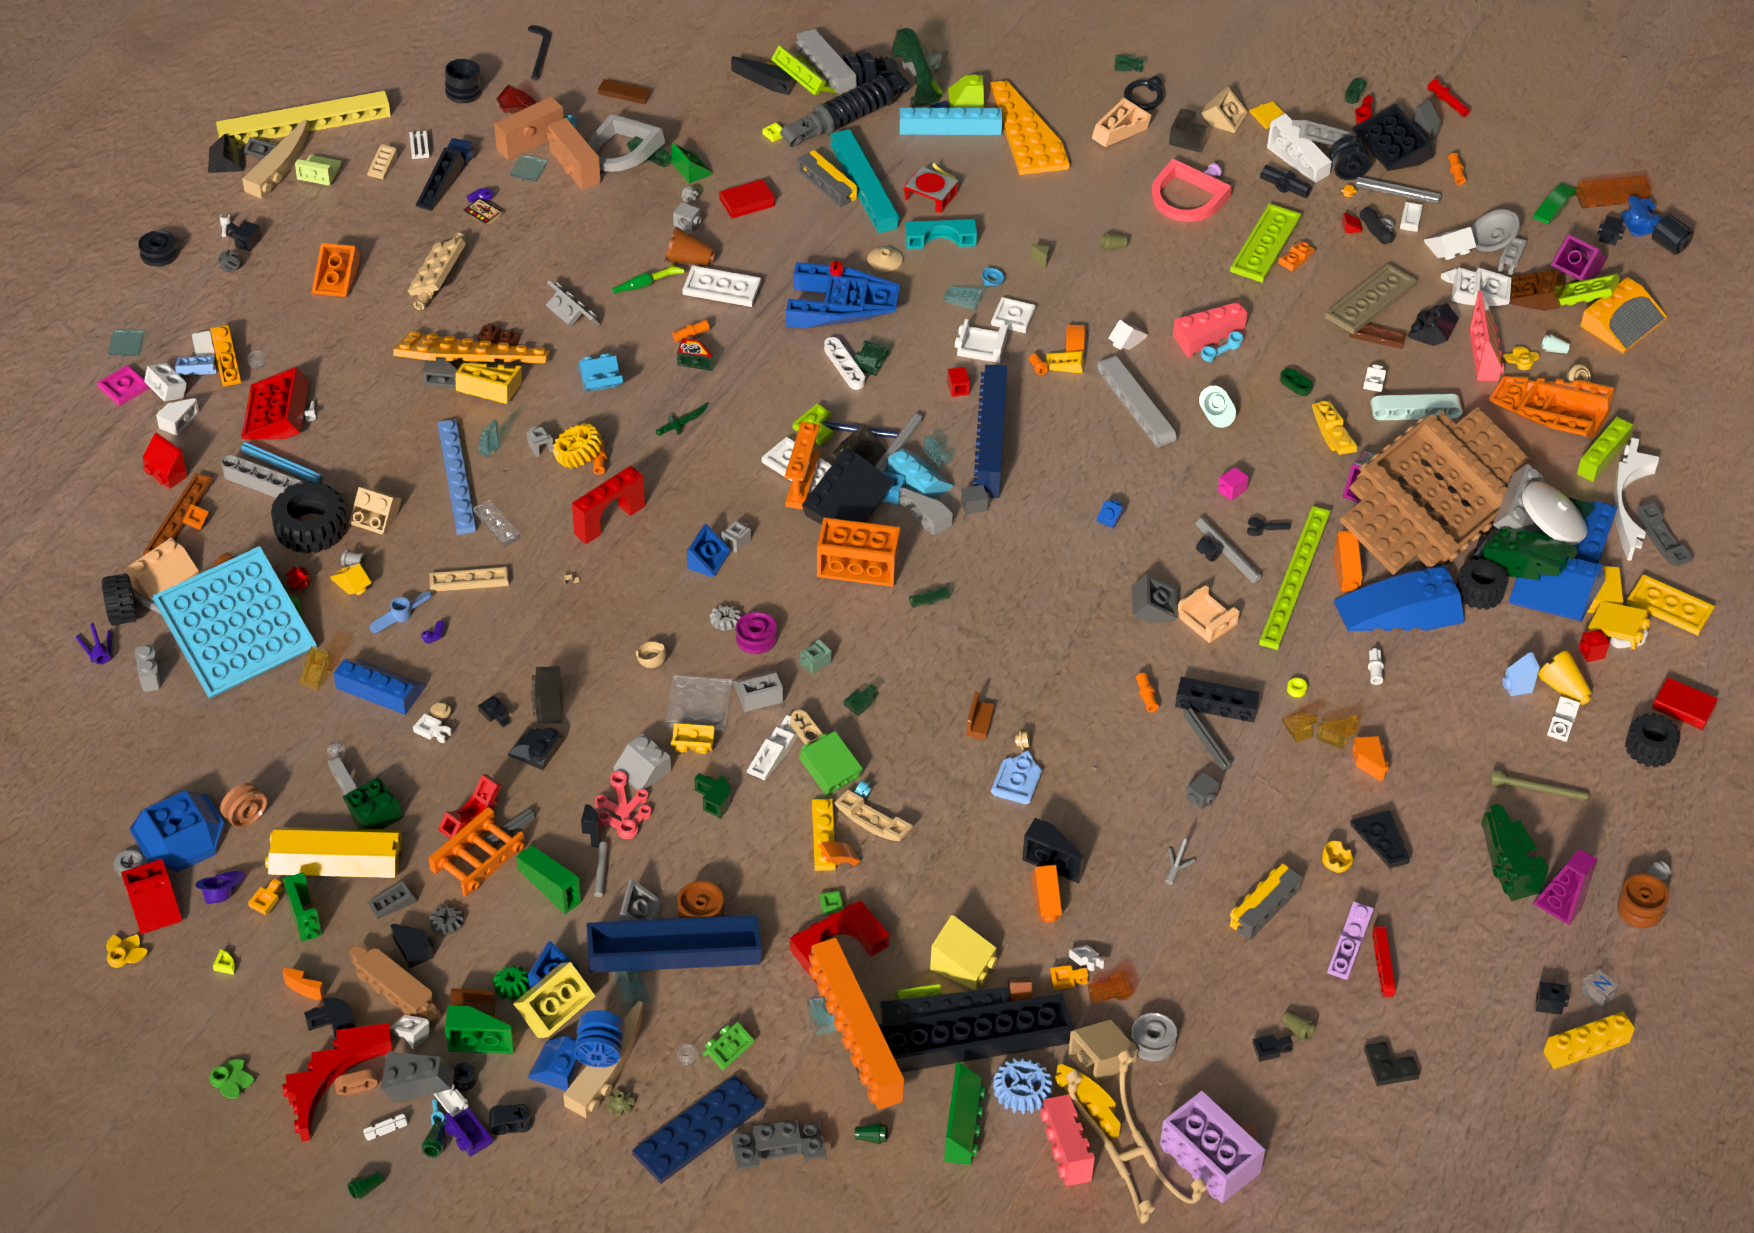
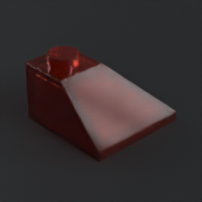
M509 84L496 98L500 105L499 108L503 112L511 114L536 104L531 95Z

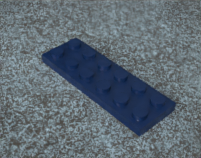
M734 1075L634 1148L632 1155L662 1184L764 1108V1103Z

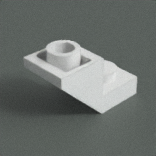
M1372 365V368L1368 367L1363 389L1382 392L1386 375L1383 366Z
M1560 697L1547 734L1548 736L1567 742L1580 702Z

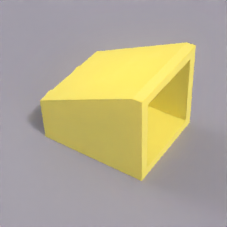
M951 915L932 944L930 970L976 991L980 984L983 985L985 983L989 969H993L997 963L996 947L957 917Z

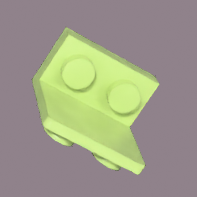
M309 155L306 161L297 159L295 163L297 179L330 186L342 165V161Z

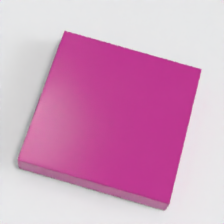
M128 365L97 382L98 387L119 406L150 389L144 382V379Z

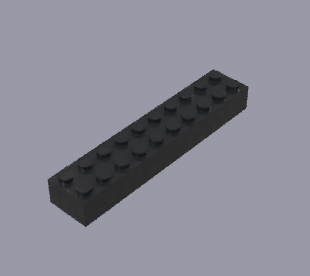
M1063 993L878 1024L901 1073L954 1064L956 1062L960 1063L1069 1044L1070 1034L1073 1031ZM856 1067L858 1079L860 1080V1078H859V1073H860V1072H859L858 1067Z

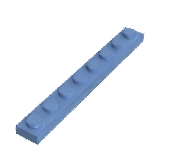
M456 419L439 421L437 424L457 535L476 532Z

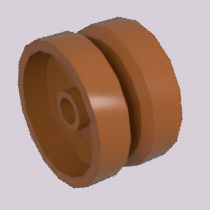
M1636 874L1629 877L1624 883L1617 904L1619 915L1629 925L1637 928L1656 926L1662 920L1669 900L1668 888L1660 879L1652 875Z
M694 881L685 885L680 890L677 897L678 918L724 916L723 893L713 883Z

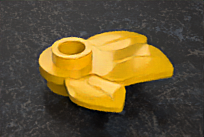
M1523 346L1514 347L1513 353L1503 354V358L1507 362L1516 363L1517 368L1521 370L1531 369L1534 361L1539 360L1540 357L1537 352H1529Z
M137 934L122 941L119 937L113 935L106 944L107 951L109 952L107 955L108 964L116 968L122 967L126 963L139 962L148 953L147 949L140 948V939Z

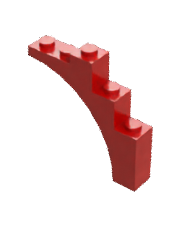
M389 1023L336 1030L337 1039H333L334 1049L311 1052L312 1061H308L309 1071L286 1074V1083L282 1084L283 1095L288 1097L289 1104L293 1105L294 1115L298 1114V1120H294L295 1133H300L301 1142L311 1139V1124L315 1110L322 1096L336 1078L362 1062L387 1055V1052H393Z

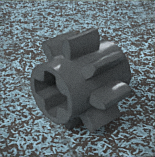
M229 249L227 252L223 251L218 258V263L222 264L220 269L226 272H231V269L235 271L240 264V259L237 258L238 253Z

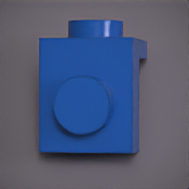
M1105 500L1096 521L1115 529L1121 514L1124 515L1125 513L1122 504L1115 500L1111 502Z

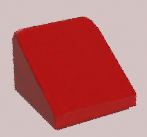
M1343 213L1342 225L1344 232H1362L1359 218Z

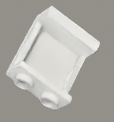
M965 319L964 324L960 325L959 328L960 337H956L955 348H958L957 356L1000 363L1007 340L1008 325L1001 324L998 332L970 327L969 319Z

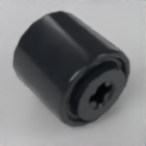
M1667 214L1654 229L1652 240L1672 254L1678 255L1691 243L1694 229L1674 215Z

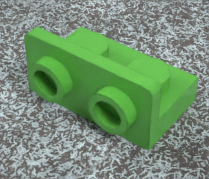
M736 1022L733 1026L727 1024L719 1032L721 1036L717 1040L713 1037L704 1045L706 1050L702 1055L704 1057L709 1055L722 1071L755 1042L739 1022Z

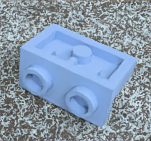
M215 355L177 357L176 373H179L180 376L215 374Z

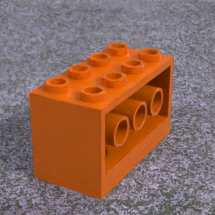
M823 518L817 545V577L894 587L899 562L900 527Z

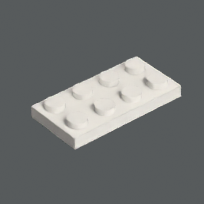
M692 266L683 287V295L752 307L761 284V278Z
M788 437L784 438L762 456V463L785 477L795 442ZM821 458L819 459L809 493L813 491L831 467V464Z

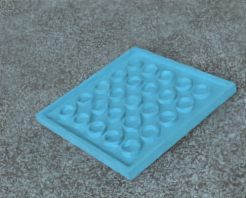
M260 546L152 596L153 601L209 699L317 647Z

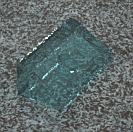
M619 971L614 974L624 1009L633 1008L638 1001L643 1002V1005L649 1004L640 971Z

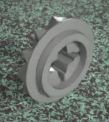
M728 604L725 607L719 605L717 609L713 608L710 614L711 624L715 628L725 631L736 628V623L741 618L740 611L736 610L735 606L729 607Z
M128 849L116 856L113 866L115 872L122 877V871L147 864L148 861L142 851ZM133 859L134 865L128 868V865H130V862H132Z

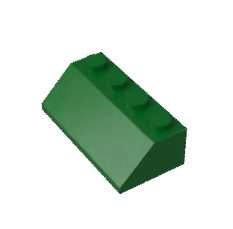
M956 1062L945 1140L944 1162L971 1165L972 1156L976 1157L978 1143H974V1137L979 1138L980 1124H976L977 1118L981 1119L983 1105H979V1100H984L985 1087L981 1086L982 1077L959 1062Z

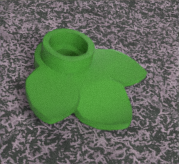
M239 1059L230 1060L224 1066L214 1068L209 1076L212 1086L219 1088L223 1096L233 1099L238 1098L240 1095L239 1089L248 1088L254 1082V1078L249 1073L242 1071L244 1060Z

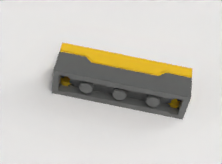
M815 150L798 158V172L840 208L857 199L856 184L850 181Z
M1284 864L1278 869L1274 868L1270 872L1268 879L1265 882L1261 881L1252 894L1249 893L1243 903L1232 910L1230 914V927L1251 940L1301 889L1303 877Z

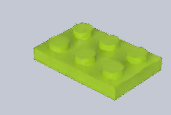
M1618 273L1567 284L1559 298L1560 304L1571 306L1581 301L1590 302L1595 298L1601 297L1605 299L1612 296L1620 281Z

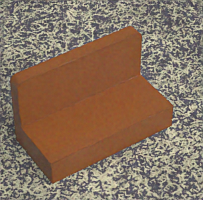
M975 691L967 720L966 736L986 740L995 704L980 702L979 692Z

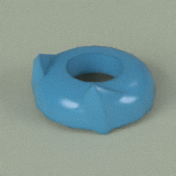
M985 268L982 272L981 277L984 281V286H999L1004 281V275L998 269ZM988 277H994L996 281H992Z

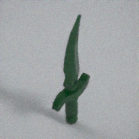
M708 402L687 414L681 415L677 420L672 419V414L668 416V424L657 429L656 435L661 436L672 429L676 430L677 435L681 433L680 426L701 415L706 409Z

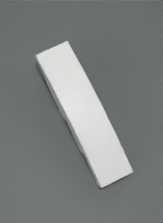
M786 715L780 727H776L769 740L766 739L747 770L748 774L766 780L787 755L799 737L790 726L791 716Z

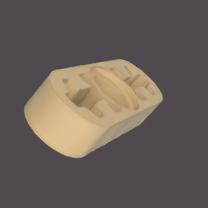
M796 710L792 713L790 726L806 745L809 742L813 744L818 741L823 733L809 715L803 710ZM796 718H798L799 720L803 719V722H796ZM807 732H814L817 737L815 739H808L805 734Z

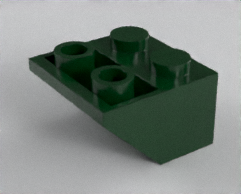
M379 777L342 796L359 829H383L402 819L400 802Z

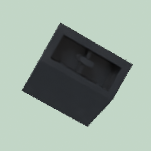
M1448 303L1436 305L1432 309L1422 310L1417 314V318L1407 336L1410 339L1432 346L1448 341L1459 318Z

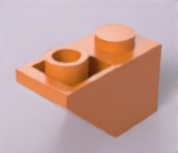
M1379 736L1355 737L1352 748L1355 765L1379 781H1383L1385 772H1388V761L1384 760V745L1380 744Z

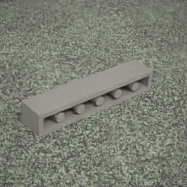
M815 29L797 34V41L795 42L797 50H800L804 58L808 59L810 64L816 68L817 72L823 76V79L830 84L832 89L840 94L856 87V74Z

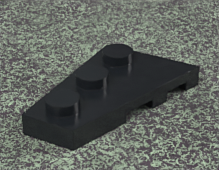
M1390 810L1350 820V826L1389 868L1410 863V858Z

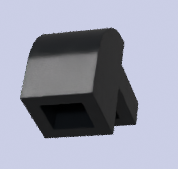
M323 998L324 1006L315 1007L304 1012L309 1031L330 1025L336 1038V1030L355 1028L354 1018L348 1004L338 998Z

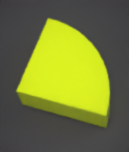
M220 949L213 964L214 971L234 975V960L227 951Z

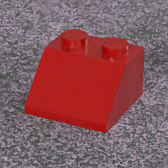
M155 433L142 457L143 469L147 475L153 476L161 485L164 484L171 489L187 478L182 450L160 434Z

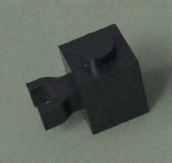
M244 221L239 227L233 223L227 226V229L231 230L228 237L234 238L235 246L250 252L262 239L259 225Z

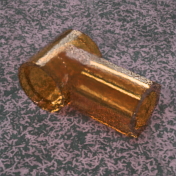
M1122 971L1114 973L1107 980L1088 984L1089 997L1093 1003L1112 998L1126 1000L1134 994L1127 974Z

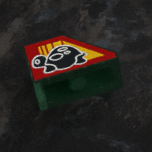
M682 338L677 351V366L713 371V355L700 340Z

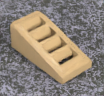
M381 145L369 168L368 176L384 180L398 158L397 149Z

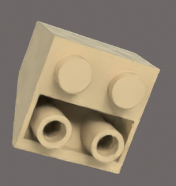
M359 487L349 524L384 535L397 517L402 498L369 487Z

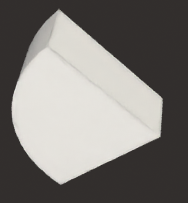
M1457 269L1442 273L1441 278L1449 283H1453Z

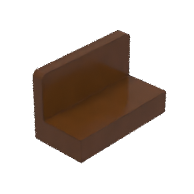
M451 989V1006H471L494 1017L496 1003L493 991Z

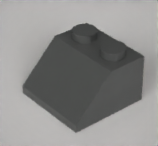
M1145 574L1132 585L1134 617L1147 623L1176 621L1178 619L1177 588L1148 574Z

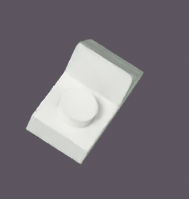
M404 1015L390 1027V1031L395 1036L404 1037L412 1050H415L429 1037V1021L425 1018Z

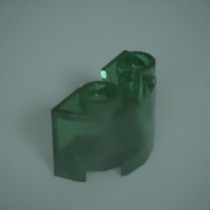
M865 340L861 352L858 351L856 353L855 362H857L862 372L877 376L882 368L883 361H886L891 354V350L886 346Z

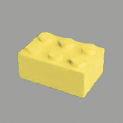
M567 962L559 964L513 1004L538 1038H544L553 1034L590 1002L595 995L573 964Z

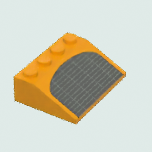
M1627 277L1617 285L1612 296L1605 299L1600 298L1584 310L1580 326L1624 354L1664 322L1667 316L1642 285Z

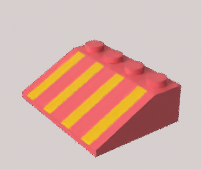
M1478 291L1469 329L1476 378L1481 381H1499L1500 374L1504 372V363H1501L1502 351L1499 350L1498 326L1494 323V317L1482 291Z

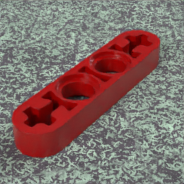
M1373 925L1372 938L1382 997H1394L1395 982L1385 925Z

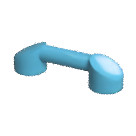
M1234 331L1229 334L1226 344L1216 349L1210 346L1204 347L1201 351L1202 359L1207 362H1213L1214 358L1230 349L1235 350L1239 348L1243 341V335Z

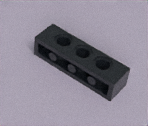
M1181 677L1175 707L1184 710L1192 708L1194 711L1254 723L1260 692Z

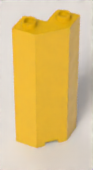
M276 827L270 834L271 845L269 856H266L265 866L266 869H269V874L294 875L304 872L305 875L395 878L398 875V856L402 851V830Z

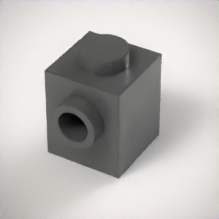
M1203 772L1197 779H1192L1188 783L1186 799L1191 804L1203 809L1215 801L1218 796L1220 783Z

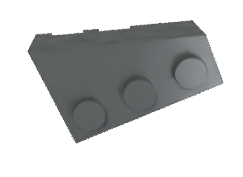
M387 1052L381 1090L395 1103L451 1090L455 1070L438 1056Z

